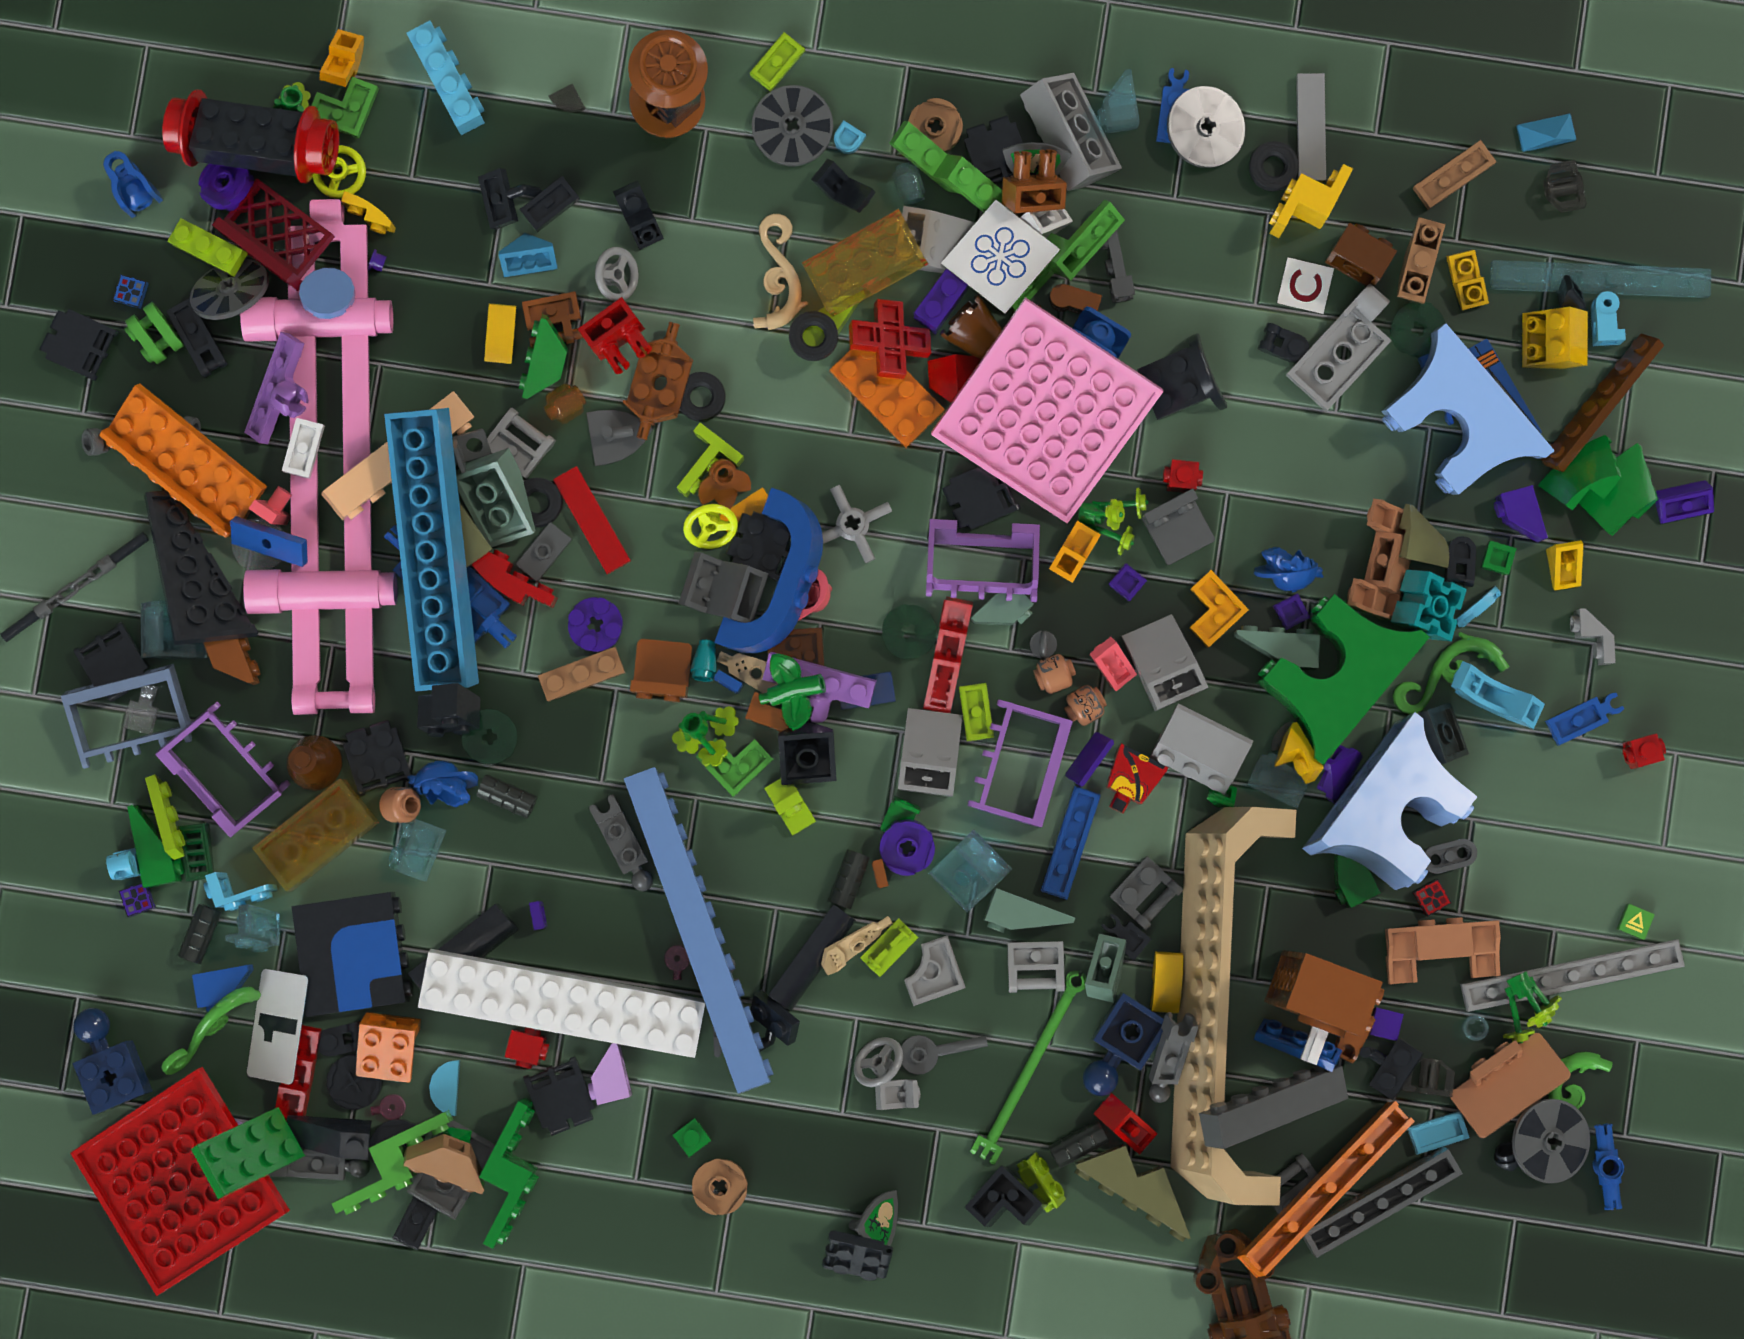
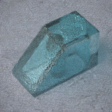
M1131 69L1124 71L1104 98L1101 109L1097 111L1099 125L1104 126L1105 134L1138 129L1140 120Z

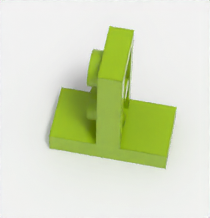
M699 423L693 432L695 436L709 447L677 486L678 491L685 497H688L690 493L695 495L698 492L701 479L709 472L711 465L719 460L720 455L730 460L737 468L744 461V456L702 423Z
M780 778L764 788L792 836L816 822L795 785H781Z

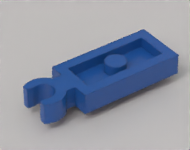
M1174 68L1169 70L1168 82L1171 87L1163 86L1156 142L1170 143L1167 133V117L1174 101L1181 94L1189 90L1183 88L1189 78L1188 70L1184 71L1183 78L1180 80L1175 79L1173 75Z
M1617 693L1606 695L1602 703L1599 702L1597 697H1594L1546 720L1545 722L1557 746L1609 722L1606 716L1607 713L1618 714L1624 710L1623 706L1616 709L1610 706L1611 699L1617 697Z

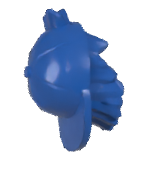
M1273 547L1262 551V556L1267 564L1255 567L1253 572L1257 577L1272 578L1277 588L1292 592L1307 588L1316 577L1323 578V569L1318 567V563L1313 559L1304 557L1301 550H1298L1292 556L1280 547Z
M447 761L428 763L416 775L408 776L409 787L413 788L419 795H425L431 805L437 799L452 807L468 803L470 795L466 789L478 784V776L475 773L459 772L454 764Z

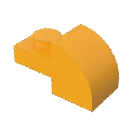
M338 29L329 45V55L320 70V80L346 87L350 78L355 77L363 53L364 36Z
M1077 520L1049 569L1073 583L1101 534Z

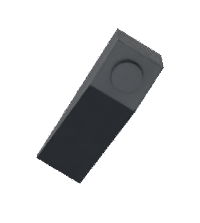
M287 1115V1123L300 1147L338 1158L368 1160L372 1120Z

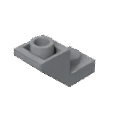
M1578 609L1574 611V616L1570 617L1571 632L1575 633V639L1597 638V642L1593 645V656L1595 659H1598V665L1614 664V635L1588 610Z

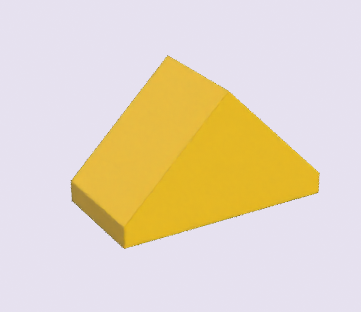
M1582 540L1556 544L1547 548L1546 553L1554 591L1580 587L1582 583L1583 561Z

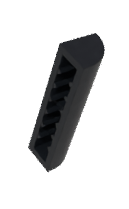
M494 904L438 950L484 958L519 929L499 904ZM427 959L408 973L420 989L422 988Z
M833 904L768 996L792 1011L823 968L821 962L824 949L843 939L856 920Z

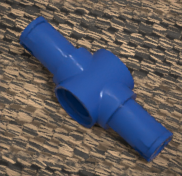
M1611 1123L1594 1125L1597 1150H1595L1596 1157L1593 1161V1170L1598 1175L1599 1185H1602L1604 1210L1623 1208L1621 1205L1619 1183H1622L1621 1176L1624 1172V1164L1618 1157V1149L1614 1148L1613 1126ZM1611 1159L1614 1163V1168L1612 1172L1605 1174L1603 1164L1606 1160Z

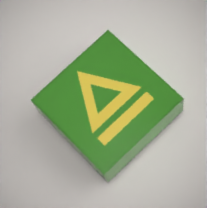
M1626 904L1617 930L1645 940L1655 914L1634 905Z

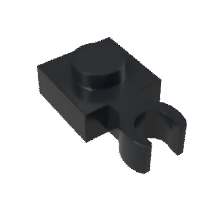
M1110 914L1109 916L1115 920V926L1110 929L1102 923V928L1106 932L1114 933L1117 936L1116 938L1126 940L1125 954L1134 961L1152 939L1130 921L1123 927L1119 918L1114 914Z

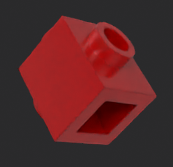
M1172 459L1169 466H1164L1163 482L1167 483L1166 491L1185 493L1191 489L1196 491L1197 486H1202L1203 470H1199V462Z
M1657 733L1622 743L1624 747L1623 756L1630 769L1665 760L1663 755L1666 754L1665 744L1662 738H1658Z
M525 1027L524 1031L513 1029L511 1030L504 1057L516 1060L515 1065L532 1069V1065H539L541 1060H546L550 1045L545 1043L547 1037L541 1036V1030Z

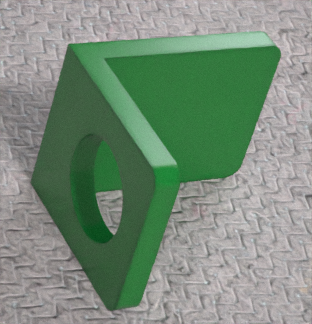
M894 795L880 830L884 832L891 823L897 820H914L916 814L920 813V807Z

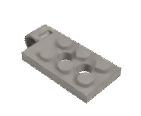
M1370 283L1286 374L1294 384L1324 411L1327 412L1392 341L1372 323L1390 301ZM1337 347H1347L1351 353L1350 358L1347 360L1339 359L1336 355ZM1321 366L1329 367L1332 370L1331 379H1321L1318 376V368Z

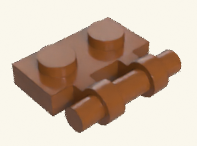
M575 291L522 302L528 331L533 329L534 321H540L542 314L549 317L553 325H563L564 331L558 333L567 344L575 343L576 339L583 338L578 328L572 329L571 325L573 321L582 320ZM536 337L529 338L530 345L533 348Z

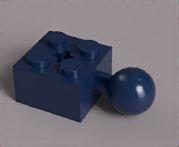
M1120 992L1091 1038L1108 1049L1102 1060L1094 1061L1085 1068L1083 1073L1085 1088L1096 1096H1106L1112 1093L1118 1084L1116 1069L1122 1059L1141 1071L1161 1039L1163 1032L1161 1027L1164 1019ZM1134 1023L1136 1025L1134 1027V1030L1137 1032L1136 1036L1130 1035L1126 1038L1125 1026H1131Z
M87 1008L81 1011L74 1020V1032L81 1041L90 1044L93 1055L72 1064L92 1115L105 1112L153 1092L133 1040L109 1047L106 1036L110 1030V1021L106 1013L97 1008ZM115 1073L117 1078L110 1082L109 1075Z

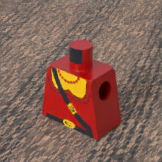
M1121 743L1117 748L1106 788L1116 792L1109 807L1124 814L1130 801L1141 805L1166 773L1168 767Z

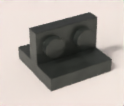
M1450 702L1418 713L1424 719V731L1428 744L1441 765L1469 754Z

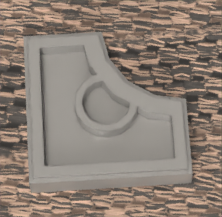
M947 935L921 944L923 956L920 966L913 975L904 979L913 1006L966 988Z

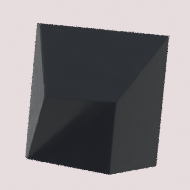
M807 721L797 730L793 731L787 728L778 733L781 785L837 781L833 729Z

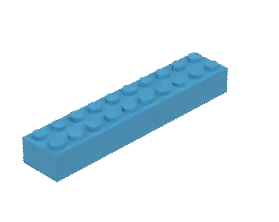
M449 408L384 414L415 691L432 690V685L459 683L463 687L468 688L479 684Z

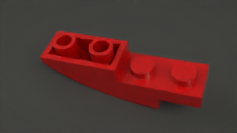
M495 549L493 554L489 552L472 564L487 582L516 603L524 606L528 597L554 608L558 599L552 595L554 590L541 583L535 587L527 583L529 580L527 576L516 571L511 575L510 572L514 565L508 561L510 556Z

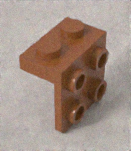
M640 639L637 642L634 680H631L630 692L636 694L638 699L653 700V695L664 696V701L680 702V698H687L692 646L689 643Z

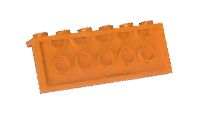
M140 383L133 387L110 426L103 429L99 434L110 448L120 452L131 465L141 469L152 482L162 486L173 499L183 503L194 516L204 520L216 534L225 538L231 535L230 521L235 516L246 519L251 512L249 507L255 499L259 500L267 488L258 478Z

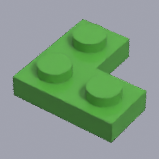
M352 77L343 101L317 92L311 106H315L318 109L322 119L335 120L340 132L360 138L379 88L376 85Z
M754 739L735 758L728 752L723 757L722 763L719 766H712L710 764L705 767L734 797L774 759ZM695 756L702 763V760L699 758V756Z

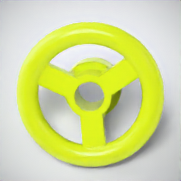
M339 145L338 153L350 156L356 164L347 165L342 158L337 157L336 165L332 173L328 175L331 178L329 188L323 183L320 174L314 173L313 181L318 190L324 195L342 199L344 191L355 194L362 187L366 178V166L363 158L356 150L348 146ZM337 167H342L340 174H334V170ZM358 173L357 179L352 186L345 190H338L341 180L345 179L349 174Z
M707 504L694 509L686 517L683 531L686 539L692 545L702 549H715L731 541L737 532L738 521L735 514L729 508L718 504ZM719 513L726 516L729 521L721 520ZM698 517L701 533L698 537H695L692 533V524ZM728 530L722 538L707 541L711 534H715L717 531Z

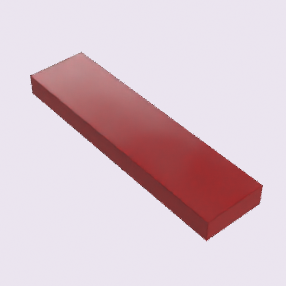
M576 466L553 479L606 574L608 575L631 562L578 467Z

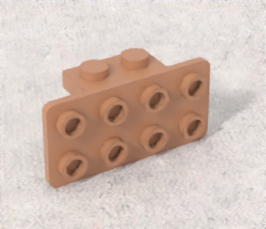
M1534 1033L1529 1037V1040L1523 1041L1521 1044H1518L1516 1040L1510 1044L1508 1042L1501 1044L1494 1050L1495 1055L1488 1060L1482 1058L1474 1063L1471 1067L1473 1070L1470 1071V1079L1450 1093L1451 1101L1480 1138H1486L1570 1078V1071L1541 1034Z

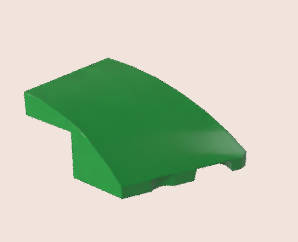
M1603 435L1586 443L1564 472L1552 469L1538 486L1571 510L1576 507L1588 490L1605 499L1622 478L1620 470L1616 466V455L1610 447L1611 439Z
M1636 443L1616 458V466L1619 468L1622 478L1605 499L1588 490L1579 502L1600 526L1612 536L1632 516L1639 519L1658 500L1655 487L1652 485L1649 468L1644 459L1643 448L1639 443Z

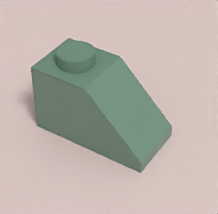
M997 593L971 617L970 621L973 624L1014 625L1017 621L1022 624L1033 614L1030 609L1034 604L1025 594H1012V601H1006V593Z
M1099 934L1085 982L1087 997L1114 1003L1121 979L1126 948L1125 939Z

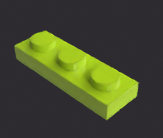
M180 218L167 241L171 245L235 277L248 255L243 249Z
M156 774L146 777L145 780L164 850L173 860L184 857L182 846L185 845V840L181 831L177 830L175 822L179 820L174 806H171L169 797H172L171 789L166 781L163 782Z

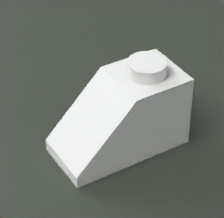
M1065 209L1026 212L1020 217V219L1045 238L1051 233L1059 232L1073 222Z

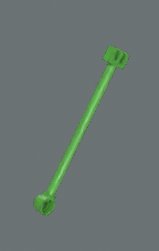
M1070 971L1066 975V988L987 1138L978 1134L969 1151L972 1154H975L981 1145L984 1148L979 1157L985 1160L988 1152L992 1151L994 1153L990 1157L989 1163L995 1165L1003 1150V1147L996 1143L1077 992L1085 989L1086 976L1084 973L1080 976L1081 984L1078 987H1074L1071 980L1079 975V971Z

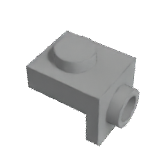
M890 1080L881 1086L875 1087L876 1110L919 1107L921 1093L917 1080Z

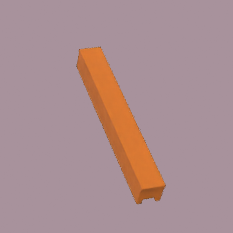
M1396 1101L1387 1102L1237 1256L1256 1278L1266 1276L1415 1122L1411 1117L1408 1118L1398 1107L1399 1104Z

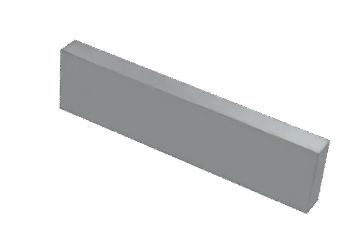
M1325 73L1297 74L1298 178L1302 173L1320 183H1325Z

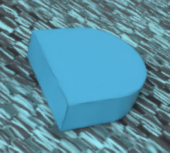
M843 120L834 135L835 147L843 154H852L859 149L866 138V134Z

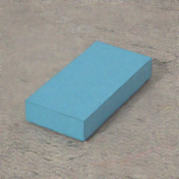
M1460 1111L1412 1125L1407 1129L1416 1155L1470 1138Z

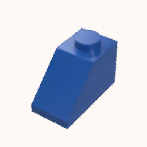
M253 964L192 975L197 1008L206 1007L208 1012L228 993L241 988L254 970Z

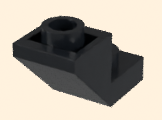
M638 180L613 191L639 250L664 239Z

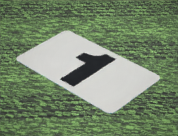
M269 969L262 971L259 986L261 997L257 1000L247 1067L248 1076L284 1084H291L293 1082L308 978L306 976Z

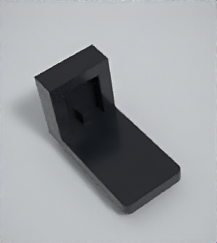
M828 158L811 179L829 199L858 213L869 204L871 198L876 193L873 188L849 178L834 161Z

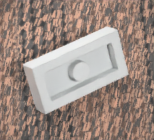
M296 418L282 467L283 472L308 479L311 478L325 427L323 424Z

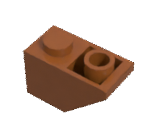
M247 638L203 642L214 669L253 685L260 683L257 676L261 675L256 661H251L248 650H251Z

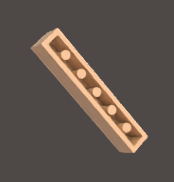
M454 391L431 408H449L452 436L455 433L458 435L464 434L472 427L470 422L474 416ZM388 442L322 492L321 495L342 521L346 517H349L351 520L364 511L362 508L363 504L369 500L374 503L386 494L383 489L392 483Z

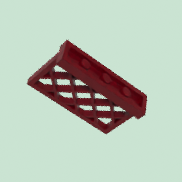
M259 179L254 181L247 196L239 203L235 210L230 211L224 220L218 217L212 224L224 237L243 249L248 255L296 291L300 290L301 278L335 238L331 232ZM260 189L265 191L266 201L254 204V196ZM284 205V215L272 218V207ZM266 208V219L254 221V211ZM248 212V223L237 225L234 222L241 213ZM303 219V229L291 231V220ZM285 222V233L273 235V224ZM267 226V237L256 239L255 228ZM320 232L324 235L318 244L310 245L309 234ZM303 236L304 247L292 249L291 238ZM285 240L286 250L274 252L273 242ZM304 253V261L296 269L292 266V256Z

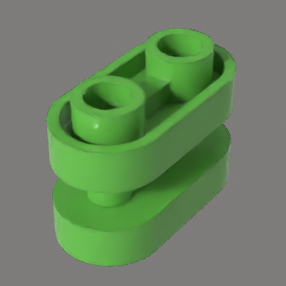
M150 302L143 307L147 316L139 320L135 314L125 320L127 327L124 330L134 342L138 340L143 346L140 352L149 363L154 361L158 365L167 359L163 350L170 346L176 352L185 345L159 308L153 302ZM153 324L163 336L157 342L147 330Z

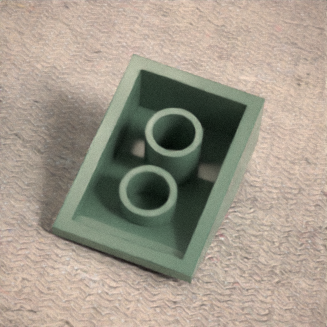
M509 448L466 462L465 473H461L460 468L456 471L458 491L477 528L491 547L535 533L536 530L522 474Z
M994 888L983 920L988 921V928L1004 933L1005 928L1014 930L1074 923L1075 917Z

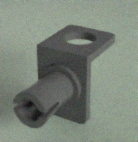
M482 428L453 437L455 465L457 464L460 467L461 473L466 472V461L491 454L485 431ZM471 438H478L483 444L482 448L477 452L470 451L466 446L467 441Z

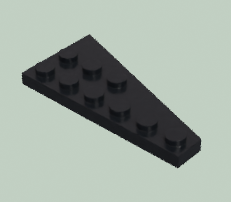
M167 490L145 492L144 499L174 646L257 637L258 630L246 616V610L237 601L231 591V585L213 555L208 553L203 544L202 537L193 528L181 502L173 499Z

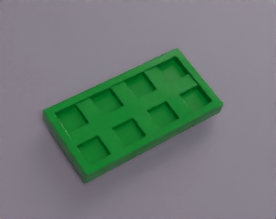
M279 1107L208 1139L191 1149L218 1199L305 1156Z

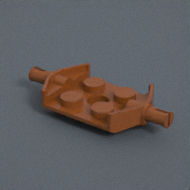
M668 323L667 332L663 339L648 342L652 346V351L647 354L642 346L640 347L646 356L639 358L627 401L623 400V403L640 418L641 423L636 436L639 439L648 440L651 425L654 426L655 423L675 419L679 413L693 359L678 346L676 337L680 325L677 323ZM661 376L666 377L667 385L665 388L656 390L654 386L656 379Z

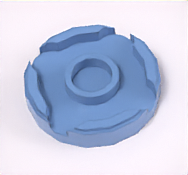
M322 268L313 271L304 278L300 285L299 296L303 308L312 313L313 316L320 319H332L346 313V309L353 305L355 301V288L351 278L345 272L335 268Z

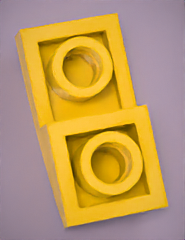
M344 191L341 202L348 208L347 212L357 216H363L366 213L364 220L370 226V230L380 234H386V231L395 233L396 227L381 210L363 198Z
M1475 250L1446 256L1461 310L1489 304L1484 277L1480 276Z
M489 303L484 361L512 364L516 306Z
M1155 952L1152 970L1153 988L1150 1001L1152 1012L1179 1013L1183 978L1182 953Z

